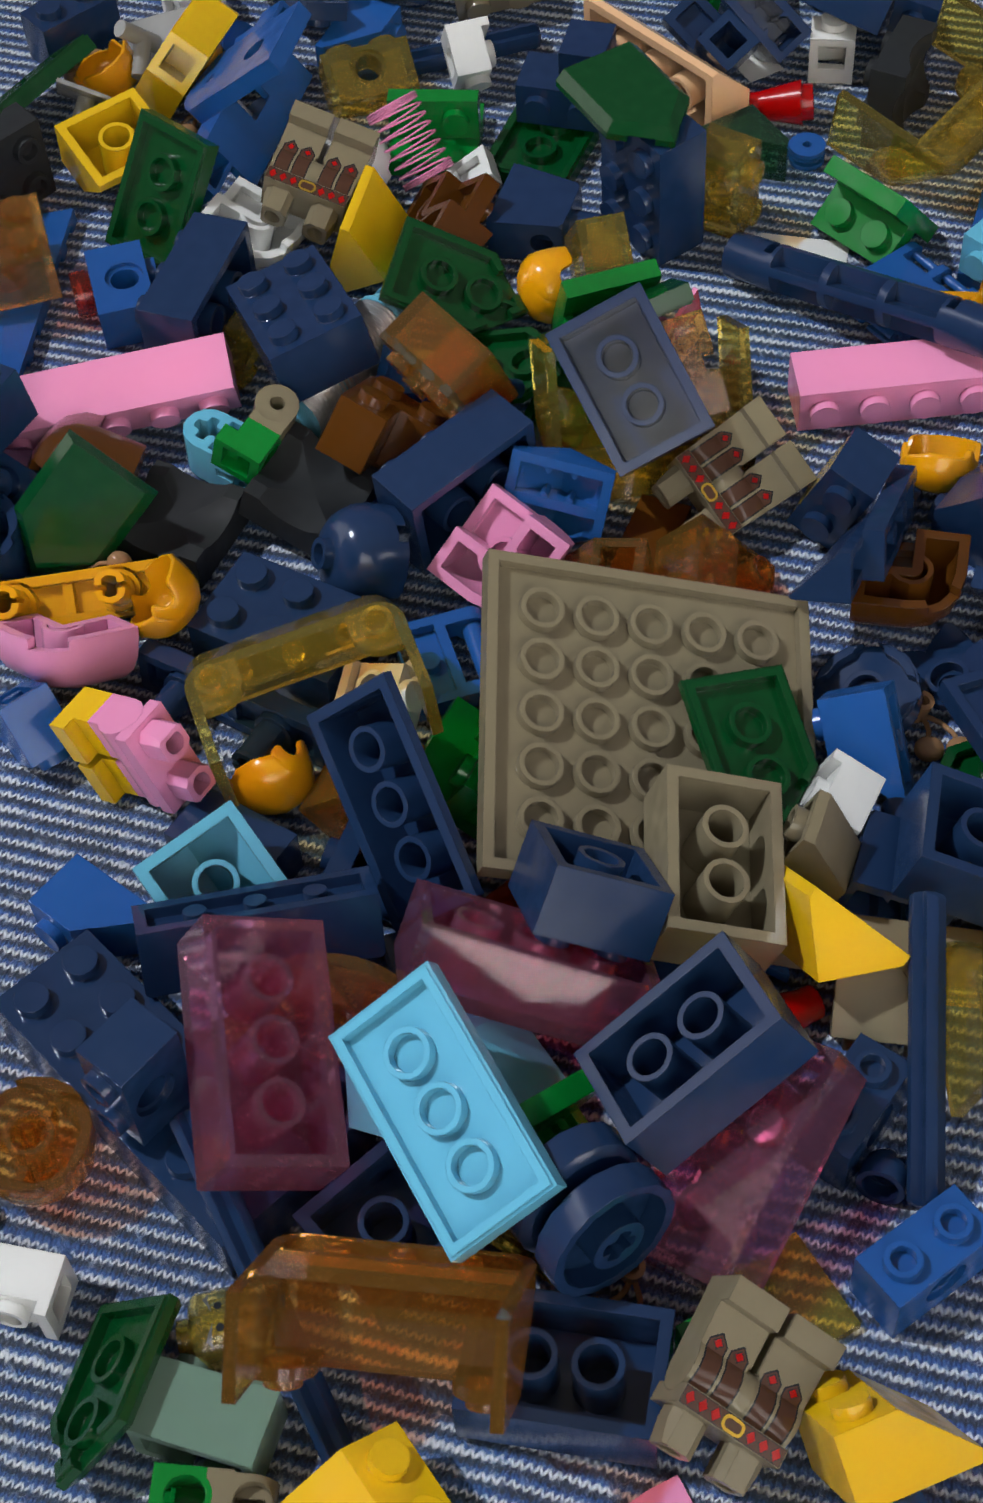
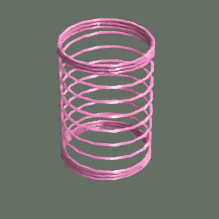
M415 90L399 97L366 117L370 124L369 126H372L404 109L416 105L377 131L382 133L421 114L404 127L380 141L379 144H383L426 123L384 151V153H388L428 134L390 159L389 162L391 163L433 143L395 168V172L438 152L399 178V181L404 180L441 162L431 170L404 184L405 192L454 165L452 159H450L451 157L447 156L415 171L446 150V147H442L412 161L441 141V138H437L410 150L436 132V129H431L407 140L429 125L432 121L430 119L402 131L427 112L423 110L400 120L422 104L421 101H417L401 108L418 97Z

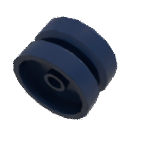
M602 1121L581 1123L557 1134L543 1145L567 1187L509 1228V1231L525 1250L535 1253L540 1269L557 1290L572 1297L600 1291L616 1283L636 1268L658 1245L671 1223L675 1208L671 1190L650 1167L638 1162L636 1153L625 1145L617 1129Z

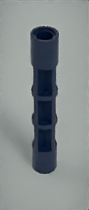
M739 231L728 240L724 248L721 267L723 274L727 278L983 358L982 303L963 300L959 296L947 294L789 245H781L779 242Z

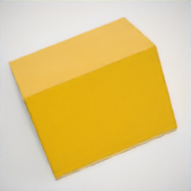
M366 164L340 226L329 266L346 292L384 282L400 231L408 216L376 169Z
M784 865L787 947L781 952L818 983L905 965L910 955L822 890Z

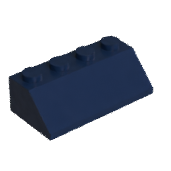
M387 671L379 674L307 715V721L366 863L371 869L395 932L398 933L438 918L480 899L484 894L392 672Z

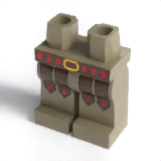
M295 99L281 141L264 175L260 219L262 222L280 227L284 226L289 214L302 218L305 221L301 234L306 239L323 245L333 231L339 233L340 226L365 164L371 167L373 165L380 133L341 117L328 149L335 115Z
M760 395L677 456L667 466L668 471L651 487L657 499L667 510L686 496L694 505L698 514L680 526L683 536L694 550L712 543L716 539L721 543L818 479L791 440L743 472L742 466L786 435V432Z
M718 1275L711 1277L670 1361L665 1381H659L650 1398L660 1405L662 1409L657 1417L649 1440L651 1444L680 1461L690 1462L703 1435L716 1443L717 1447L702 1476L723 1492L743 1497L762 1467L779 1470L788 1452L785 1447L796 1434L802 1421L803 1410L825 1371L835 1370L847 1348L798 1313H789L791 1308L743 1275Z

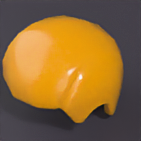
M112 39L109 41L108 49L97 51L84 58L73 77L74 82L110 97L133 88L137 83V79L131 77L133 51L128 42L123 40L121 45L118 41Z
M553 247L533 252L520 264L517 274V292L529 311L527 314L536 321L545 324L552 323L562 281L560 274L573 263L567 247Z
M915 434L908 438V442L902 443L899 464L916 466L918 474L914 486L920 490L935 494H945L952 489L962 476L979 466L982 446L980 442L966 438Z
M173 553L160 555L147 565L144 574L150 584L148 591L144 595L132 594L130 597L135 613L130 623L138 626L141 638L156 640L176 634L191 621L199 608L201 593L198 580L193 572Z
M303 740L296 742V755L289 754L280 745H276L271 750L270 755L252 759L238 767L229 782L233 799L249 809L264 815L287 813L303 803L315 782V772L305 742Z

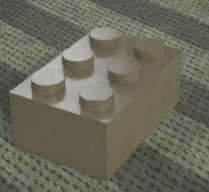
M667 763L644 797V850L675 894L651 960L682 964L723 930L765 972L787 947L782 785L772 781Z

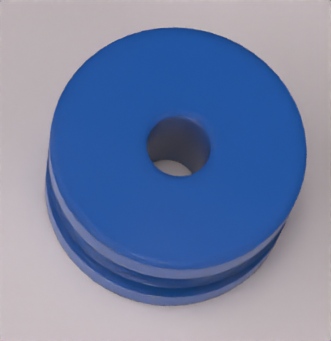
M811 132L794 135L789 141L788 161L790 165L802 171H811L822 166L825 159V140L820 135Z

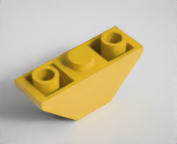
M192 0L135 87V90L150 109L159 112L169 119L172 118L239 16V13L221 0Z

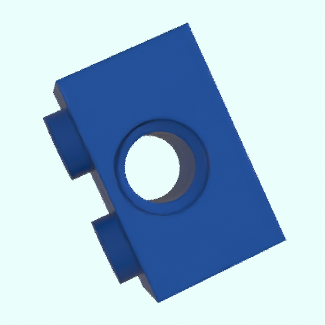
M139 239L84 251L107 350L144 342L140 324L135 320V307L139 297L146 294L155 279L156 265L154 257L144 258Z
M953 1184L855 1257L849 1290L892 1339L983 1270V1214Z

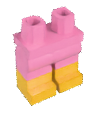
M84 686L49 724L72 759L80 762L78 765L79 769L102 801L116 804L127 793L145 797L154 807H161L163 812L175 814L186 801L200 802L216 784L217 778L209 765L201 763L189 745L190 737L181 723L174 722L161 701L150 699L143 705L141 701L135 698Z

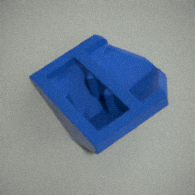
M514 446L504 489L537 514L550 519L574 543L586 540L598 541L602 537L617 471L572 448Z

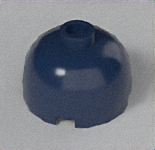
M364 502L350 504L332 514L321 529L319 537L314 540L311 548V561L313 567L318 571L320 580L381 604L383 609L390 607L386 604L388 599L398 600L403 592L408 576L410 548L409 542H399L397 526L406 525L403 516L397 508L386 503Z

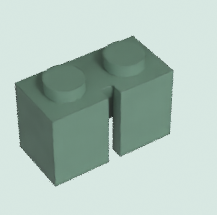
M182 1353L178 1355L177 1360L161 1355L134 1422L126 1433L136 1452L164 1461L193 1466L196 1457L200 1456L206 1458L203 1467L235 1469V1472L266 1476L289 1414L281 1391L276 1390V1384L261 1375L241 1372L239 1377L236 1378L216 1372L215 1367L210 1362L195 1355Z

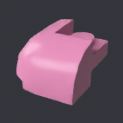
M493 483L465 524L455 527L427 567V570L467 601L482 608V560L489 548L564 560L575 543L546 516L537 514L502 486Z
M38 613L0 621V660L6 667L36 682H47L48 686L52 688H80L126 677L134 670L138 658V626L113 615L64 625Z

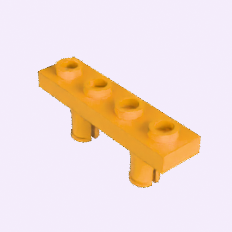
M156 558L0 582V621L35 613L62 625L106 615H113L120 619L132 618L135 613L130 597L132 594L144 595L148 591L150 584L144 574V570Z

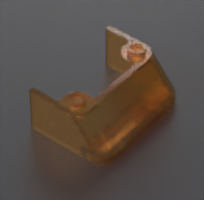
M295 1233L276 1237L225 1292L221 1403L235 1405L254 1380L262 1381V1385L265 1388L274 1391L297 1390L303 1386L305 1380L314 1377L321 1367L452 1381V1394L456 1398L465 1401V1407L468 1410L490 1414V1433L504 1435L522 1392L536 1292L537 1263L523 1255L479 1250L463 1263H451L442 1246L309 1233Z

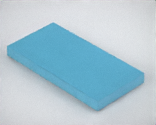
M430 961L423 963L328 1036L451 1263H463L567 1187L437 963Z

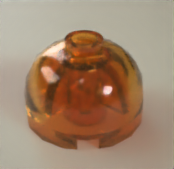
M28 1076L15 1080L17 1087L7 1089L0 1094V1199L14 1206L42 1207L63 1200L81 1186L94 1166L98 1143L91 1112L72 1086L52 1077Z

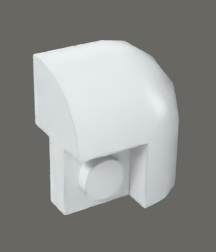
M239 176L224 195L217 193L201 213L248 222L256 268L268 267L282 260L289 252L297 249L305 238L301 234L305 220L289 214L284 226L275 227L262 222L260 219L262 188Z

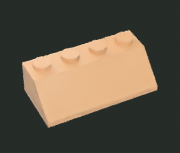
M583 0L584 20L616 24V47L629 41L637 45L690 97V104L686 114L707 130L706 149L709 151L713 150L748 126L749 88L604 0Z

